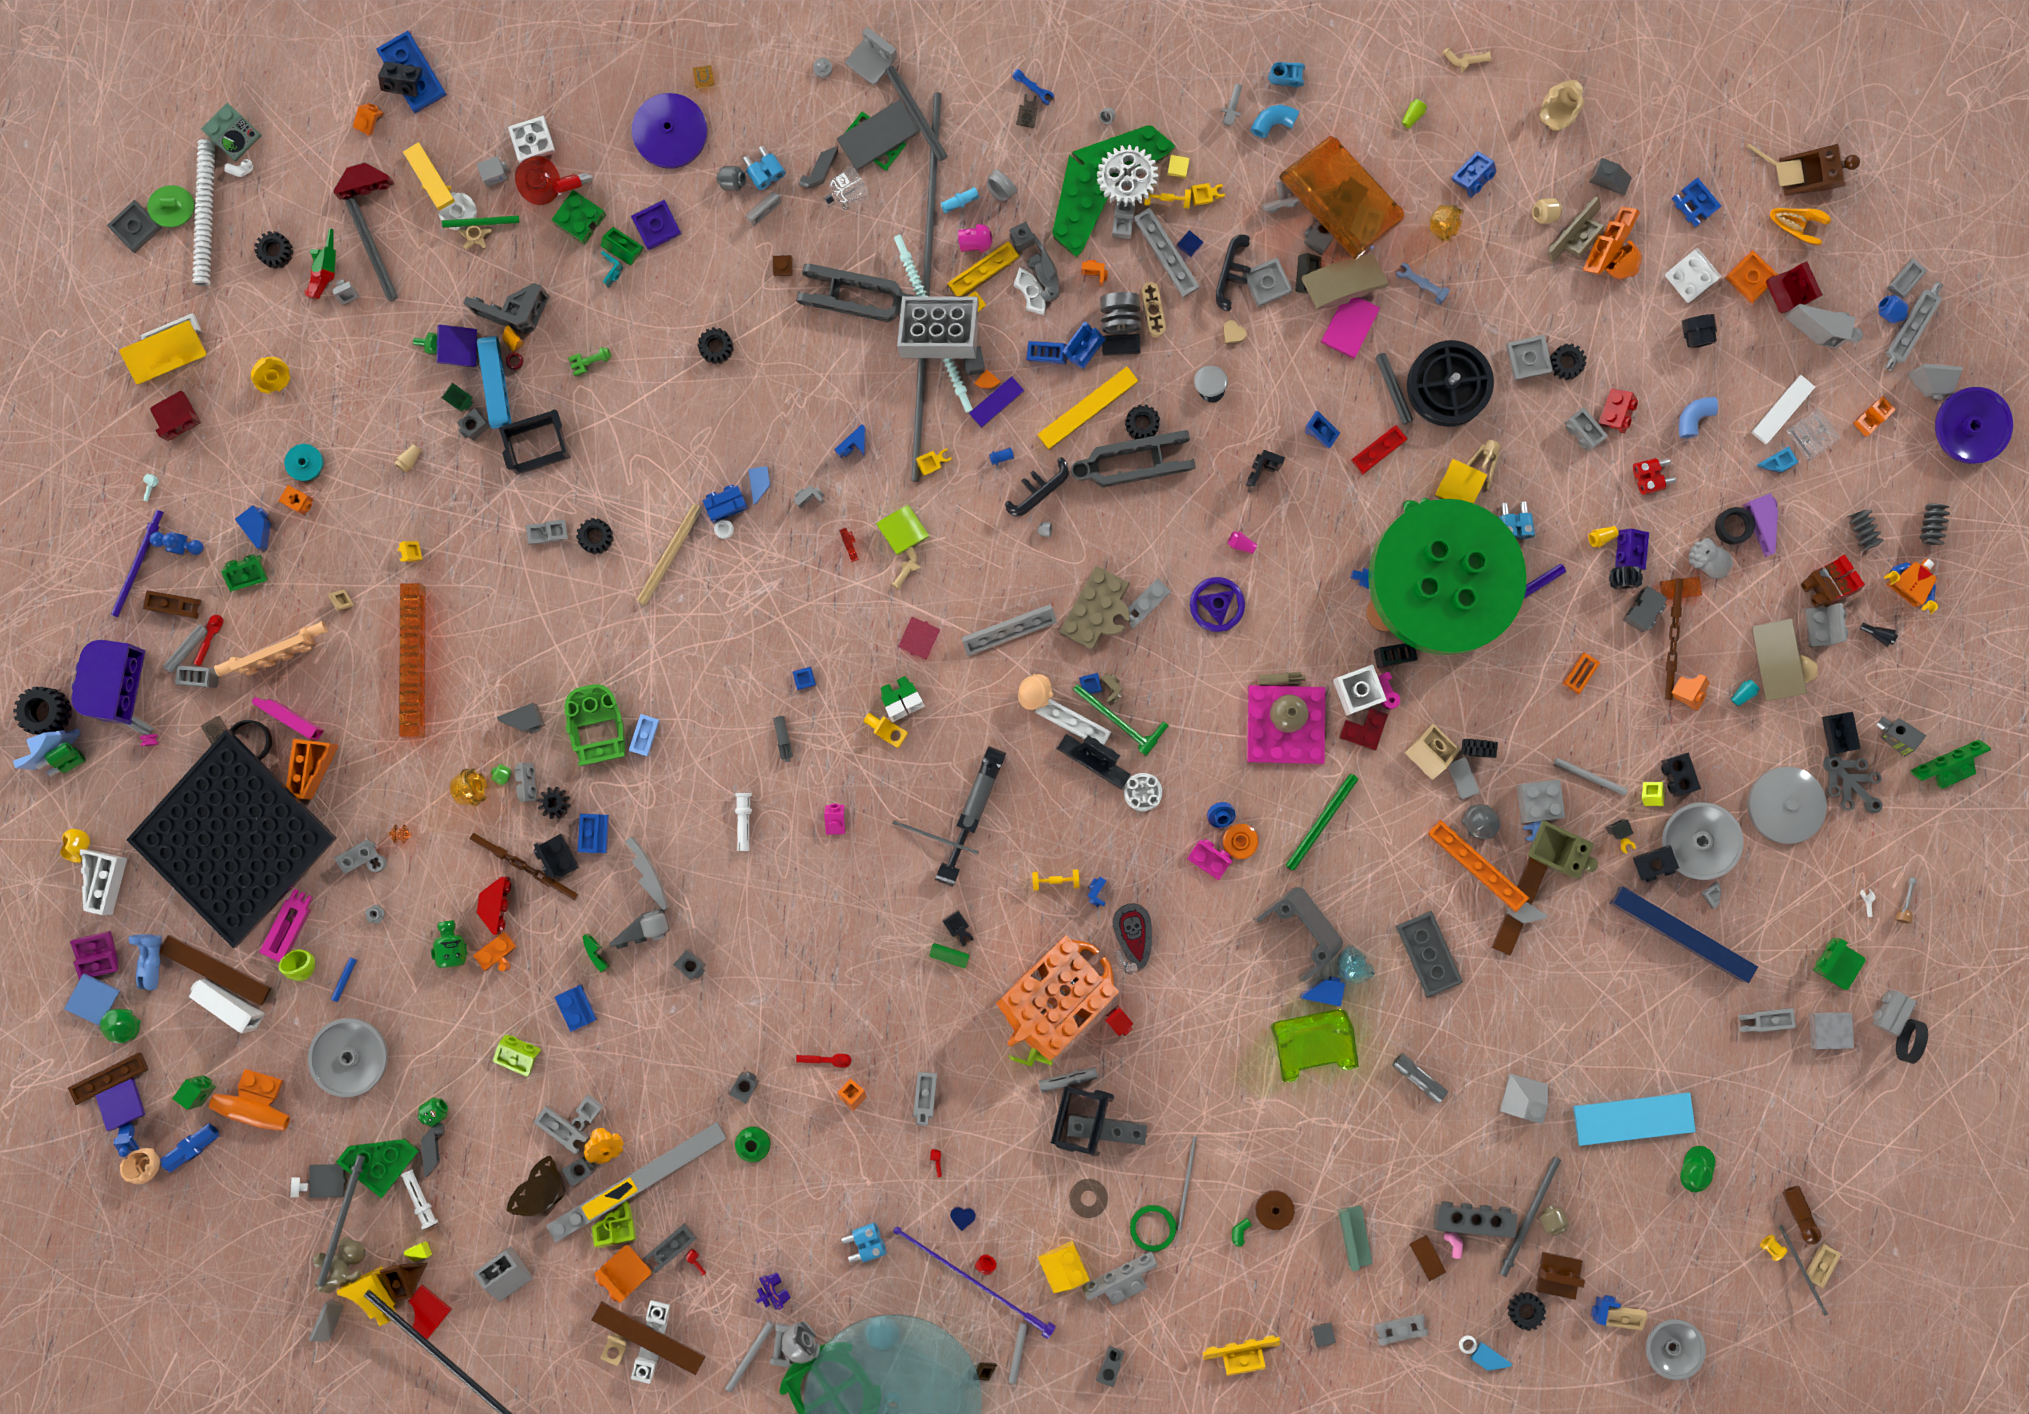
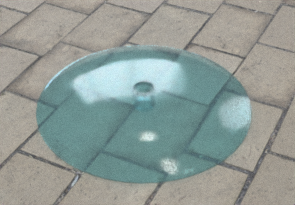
M907 1315L870 1317L856 1322L836 1334L823 1347L813 1362L804 1393L805 1414H981L982 1404L981 1386L977 1371L962 1345L939 1326L924 1319ZM891 1402H895L897 1406L890 1407L888 1404Z

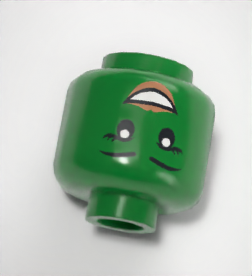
M433 1097L421 1104L418 1108L419 1121L422 1124L433 1127L446 1119L448 1112L446 1102L441 1098Z

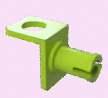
M1032 1047L1027 1060L1009 1055L1011 1060L1031 1067L1035 1060L1049 1066L1053 1063V1061H1049Z

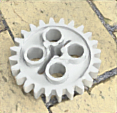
M1122 145L1119 152L1114 148L1113 155L1107 152L1108 159L1102 158L1103 164H1099L1100 171L1097 172V177H1099L1097 179L1098 184L1101 185L1100 191H1105L1104 197L1110 196V202L1117 199V205L1124 201L1125 206L1130 201L1135 206V200L1142 203V197L1148 199V192L1154 193L1153 187H1157L1155 180H1158V174H1156L1158 167H1154L1156 161L1151 160V154L1145 156V149L1138 152V146L1131 150V145L1128 146L1127 150ZM1126 161H1132V162H1133V164H1131V165H1126V164H1124V163H1125ZM1112 173L1119 174L1117 177L1110 176ZM1144 174L1145 177L1140 179L1137 175ZM1125 186L1131 187V189L1128 191H1125L1122 188Z

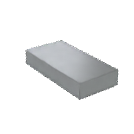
M1912 258L1889 284L1887 289L1903 299L1926 273L1927 269Z
M1463 757L1451 762L1448 768L1460 799L1462 800L1480 793L1467 758Z

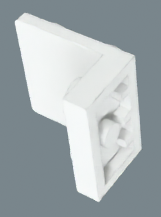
M1698 248L1665 274V277L1687 303H1690L1722 277Z

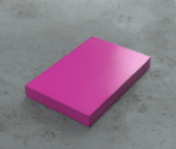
M1359 297L1352 298L1349 303L1339 305L1321 343L1355 359L1380 307Z

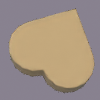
M1233 320L1227 321L1223 327L1225 344L1242 342L1247 335L1245 328L1238 326Z

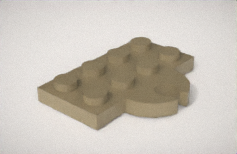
M1096 566L1059 633L1094 650L1102 634L1113 636L1123 632L1126 628L1123 625H1115L1114 621L1118 616H1122L1126 622H1130V611L1122 601L1130 583Z

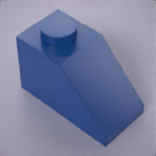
M252 505L236 517L235 521L257 549L266 551L271 522L267 519L269 515L262 507L258 508Z
M1329 976V979H1322L1301 993L1300 998L1341 1006L1345 983L1340 982L1341 978Z

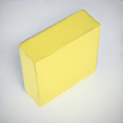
M1171 155L1167 175L1186 178L1189 158Z

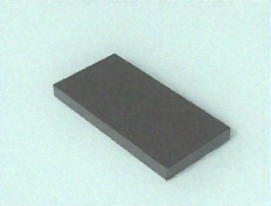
M899 99L839 136L837 141L856 171H859L920 133V129Z
M1432 911L1396 925V929L1427 998L1463 983Z

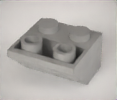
M512 1246L473 1273L484 1290L500 1302L533 1279Z

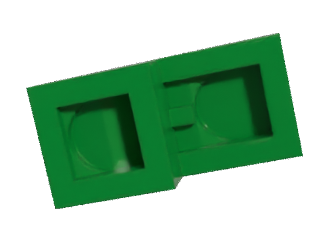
M589 933L584 934L582 938L588 956L600 973L605 972L610 966L597 953L602 946Z

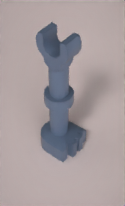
M1402 263L1401 267L1406 272L1401 273L1397 271L1396 276L1401 279H1410L1420 285L1421 289L1424 290L1425 288L1437 295L1434 302L1442 305L1450 289L1447 287L1440 289L1430 283L1426 277L1422 278L1413 273L1408 264Z

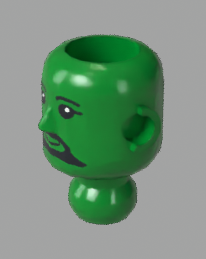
M454 920L438 922L437 924L441 937L434 940L433 948H431L432 960H435L438 968L461 966L466 962V955H468L467 943H464L462 936L455 935L456 923Z

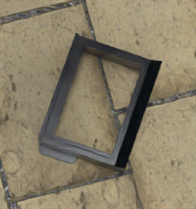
M555 409L499 427L505 447L502 455L506 468L512 470L516 475L571 458L562 432L559 413ZM554 424L561 451L518 464L510 437Z
M1065 1086L1050 1143L1055 1144L1057 1148L1070 1152L1079 1151L1092 1156H1099L1100 1152L1097 1151L1108 1103L1113 1102L1114 1095L1101 1090H1095L1093 1093L1072 1086ZM1072 1093L1099 1100L1087 1148L1060 1140Z

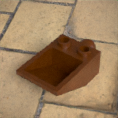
M1838 144L1779 158V163L1801 159L1804 183L1783 186L1784 195L1826 191L1846 186L1843 168L1855 170L1860 165V158L1857 155H1849L1842 161ZM1832 172L1834 174L1836 172V175L1829 176V173Z

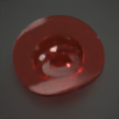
M532 156L523 160L518 165L515 172V184L524 199L535 205H545L553 201L558 195L552 180L558 179L560 176L557 168L549 159L542 156Z

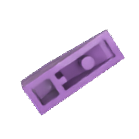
M1770 493L1743 504L1744 508L1754 518V532L1765 557L1774 554L1776 550L1778 509L1777 501Z

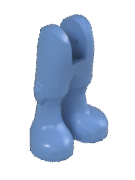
M153 934L129 936V943L137 945L140 951L136 969L137 988L151 991L157 989L160 968L159 951L162 936Z

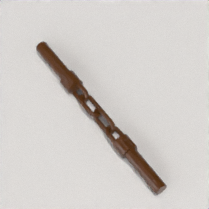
M1675 578L1673 607H1671V617L1673 618L1669 631V639L1671 640L1670 651L1667 654L1665 700H1673L1671 692L1674 689L1675 672H1677L1678 654L1676 647L1680 634V626L1678 624L1679 618L1682 616L1683 579ZM1673 628H1677L1676 637H1672ZM1670 655H1675L1674 661H1670Z
M475 833L471 835L470 840L491 851L496 857L501 860L506 859L512 866L528 872L542 884L554 888L575 901L577 899L578 893L555 881V879H551L550 876L547 877L544 872L530 867L522 859L508 854L506 849L492 844ZM515 859L523 863L522 867L514 863ZM538 873L543 875L542 879L537 877Z

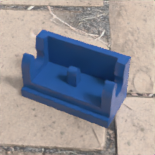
M1084 321L1062 352L1071 363L1084 369L1105 341V337L1102 336L1098 329L1095 327L1092 329Z

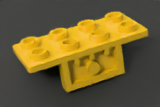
M189 320L119 349V353L137 385L207 355Z

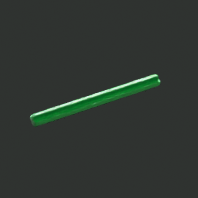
M1354 774L1348 775L1286 863L1287 868L1292 871L1296 870L1359 780Z

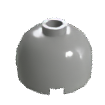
M804 1321L797 1322L787 1328L782 1336V1352L795 1363H806L816 1358L819 1354V1342L815 1343L814 1337L816 1334L809 1324Z

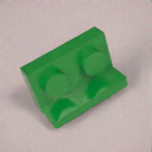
M251 554L244 557V560L238 562L231 560L225 563L221 573L230 592L268 580L261 563L263 559L261 555L255 556Z

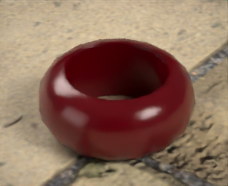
M513 352L506 357V365L510 369L517 370L522 367L524 361L519 353ZM512 357H519L518 365H510Z

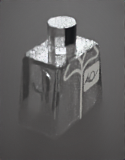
M853 164L847 166L829 182L832 193L823 197L828 207L839 202L843 210L872 199L871 193Z

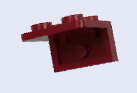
M1807 261L1789 271L1766 280L1768 289L1780 313L1788 312L1798 304L1807 305L1823 296Z
M183 391L171 395L150 408L159 426L155 431L160 438L166 441L177 438L180 434L193 429L201 423Z

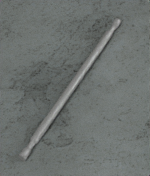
M1194 1136L1192 1139L1193 1143L1190 1151L1183 1198L1179 1215V1225L1177 1227V1230H1181L1182 1227L1181 1223L1184 1215L1193 1156L1195 1151V1142L1197 1139V1137Z

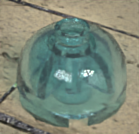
M1348 945L1338 956V975L1344 981L1348 980L1354 984L1364 983L1375 975V970L1371 963L1367 965L1364 960L1366 959L1365 955L1353 945Z

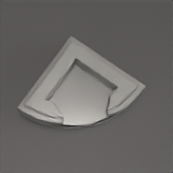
M1714 882L1700 893L1712 909H1715L1720 902L1721 887L1718 882Z

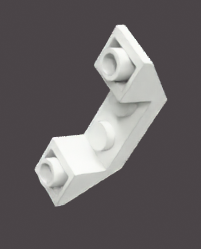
M650 1300L646 1325L665 1334L670 1305ZM641 1347L639 1356L635 1360L631 1379L650 1384L659 1356Z

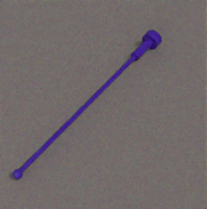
M900 1227L894 1228L895 1234H900L1024 1316L1023 1319L1042 1331L1041 1336L1047 1340L1050 1338L1056 1328L1051 1322L1045 1324L1029 1312H1023L901 1231Z

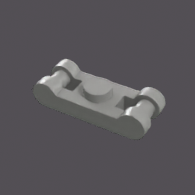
M1424 1314L1376 1323L1374 1326L1379 1335V1338H1377L1378 1344L1386 1345L1391 1342L1427 1336L1428 1330L1424 1325ZM1416 1323L1417 1329L1412 1330L1411 1324ZM1387 1329H1391V1335H1386Z

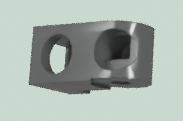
M1108 1346L1095 1378L1097 1382L1114 1387L1124 1355L1123 1350Z

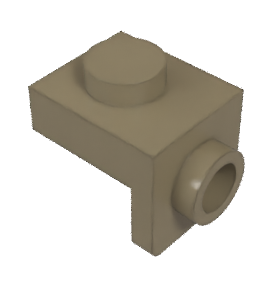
M1106 673L1101 678V681L1113 692L1106 702L1108 704L1111 701L1115 703L1122 696L1120 692L1123 688L1118 684L1120 681L1115 675Z

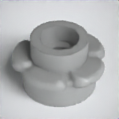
M372 905L365 912L366 920L369 923L378 924L383 920L385 912L379 905Z

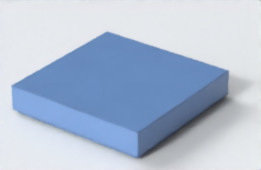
M84 973L64 1009L100 1026L102 1017L107 1011L111 1010L120 990Z

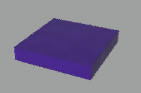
M665 199L631 215L648 251L682 234Z
M439 324L437 326L436 363L476 367L477 329Z
M135 1079L127 1080L95 1095L106 1131L108 1132L146 1115Z

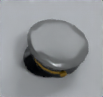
M1204 366L1195 375V389L1205 401L1217 402L1224 396L1228 384L1227 376L1217 366Z

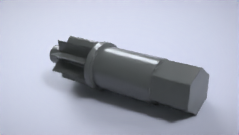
M778 716L773 718L778 740L777 745L782 760L785 759L786 763L790 762V758L793 757L791 742H789L785 717Z

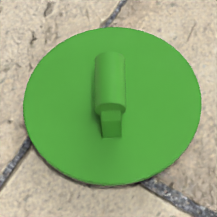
M168 185L157 189L150 196L147 210L151 219L158 225L177 227L187 222L192 216L194 200L184 188Z

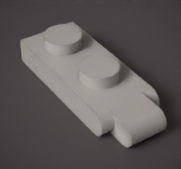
M920 1071L917 1073L913 1117H917L916 1125L928 1126L929 1118L933 1119L937 1073Z

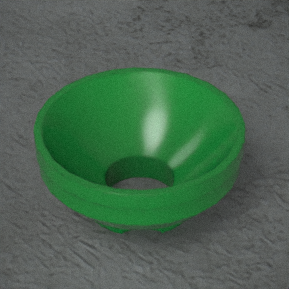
M755 1126L747 1127L736 1137L735 1150L738 1156L746 1162H758L765 1158L770 1150V1138L762 1128ZM749 1140H753L757 1144V1148L753 1152L746 1149V1142Z

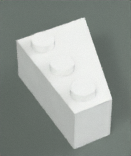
M80 849L83 864L81 874H83L84 886H82L83 911L99 915H113L127 858L94 850Z

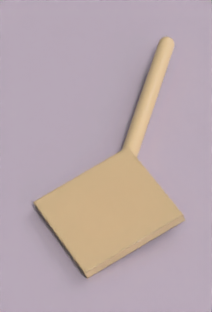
M1751 144L1747 145L1749 149L1776 166L1780 187L1804 183L1801 159L1777 163Z

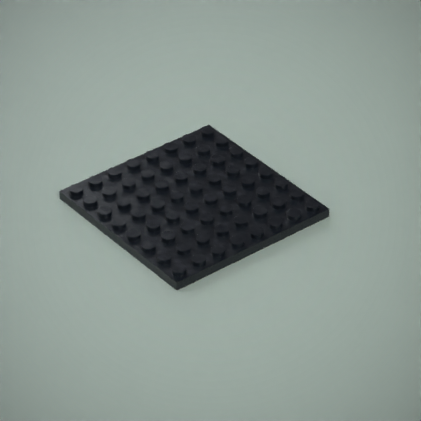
M228 729L219 736L126 840L232 948H236L330 847L337 837Z

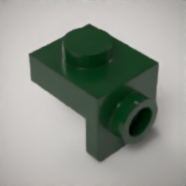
M453 382L441 396L443 400L460 412H463V410L467 411L473 404L471 401L473 397Z

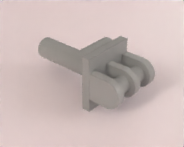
M1235 84L1232 97L1228 102V109L1222 108L1220 111L1225 113L1223 124L1226 126L1233 124L1235 116H1241V113L1235 111L1242 89L1240 84Z

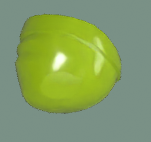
M293 950L281 959L279 970L290 980L305 981L311 977L315 970V958L305 950Z

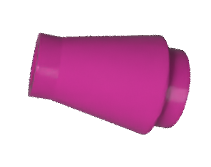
M1235 530L1231 533L1227 542L1231 548L1251 554L1254 553L1257 547V543H1254L1242 532Z

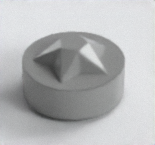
M826 58L817 59L813 65L814 73L819 78L829 77L832 73L831 62Z

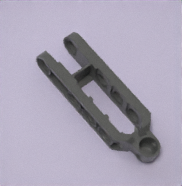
M804 264L802 275L812 279L831 282L828 296L816 293L812 295L798 291L796 302L810 307L889 323L900 316L902 297L916 296L903 293L896 281L814 264ZM841 285L890 294L893 297L892 307L885 310L875 308L870 304L866 306L856 304L854 301L838 300Z
M1189 431L1172 432L1096 447L1088 459L1079 460L1072 465L1071 475L1078 481L1091 479L1103 488L1194 470L1196 468L1194 458L1181 462L1177 460L1163 463L1160 450L1163 447L1189 442ZM1151 450L1154 467L1145 469L1140 467L1135 471L1124 473L1119 471L1118 474L1103 476L1099 473L1098 462L1101 459Z

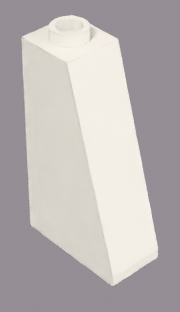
M208 979L196 981L191 987L192 992L189 996L191 999L241 1034L256 1031L265 1016L264 1012Z

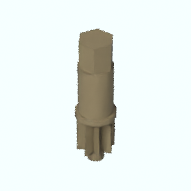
M1301 672L1259 675V686L1302 684V681H1306L1305 675H1302Z

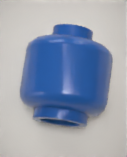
M1897 295L1884 297L1878 305L1879 315L1889 323L1901 322L1908 315V304Z

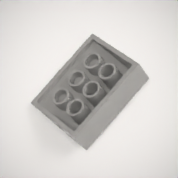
M902 297L897 342L901 358H976L978 297Z

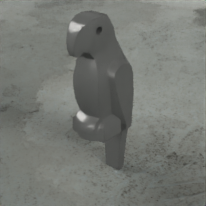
M1032 233L1035 238L1034 243L1041 255L1037 253L1030 257L1027 263L1029 268L1035 270L1038 280L1045 287V291L1041 292L1042 299L1052 302L1060 295L1057 269L1041 242Z

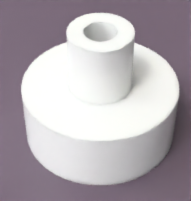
M292 1177L290 1197H299V1191H307L308 1183H300V1177Z

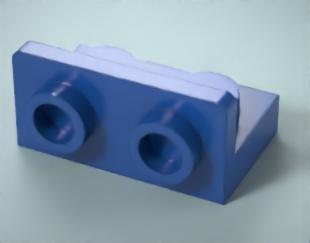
M1477 151L1452 176V181L1467 190V195L1472 198L1495 176V162Z

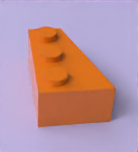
M293 739L286 787L297 798L313 799L339 745Z

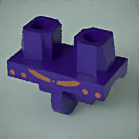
M778 1273L761 1276L759 1280L766 1293H764L762 1287L757 1289L759 1297L755 1301L757 1304L763 1302L765 1307L771 1305L768 1300L769 1298L775 1310L782 1309L784 1307L783 1304L791 1297L786 1289L776 1293L774 1286L782 1282Z

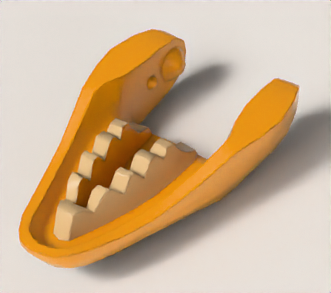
M1775 208L1770 212L1771 220L1795 238L1814 246H1820L1822 241L1819 238L1803 235L1806 224L1810 220L1823 224H1830L1831 222L1828 214L1817 209Z

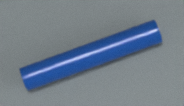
M349 958L331 1000L339 1001L357 959Z

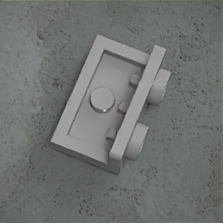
M1584 407L1564 422L1567 425L1566 429L1568 432L1575 435L1579 445L1583 449H1587L1588 452L1608 437Z

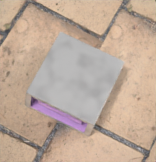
M1809 1013L1811 1048H1854L1852 1013Z

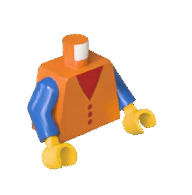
M1924 559L1921 564L1918 562H1905L1893 566L1890 572L1884 576L1885 579H1890L1886 585L1914 607L1924 604L1921 609L1923 611L1929 609L1930 615L1938 609V605L1935 602V582L1937 578L1930 573L1931 569L1935 566L1931 560Z

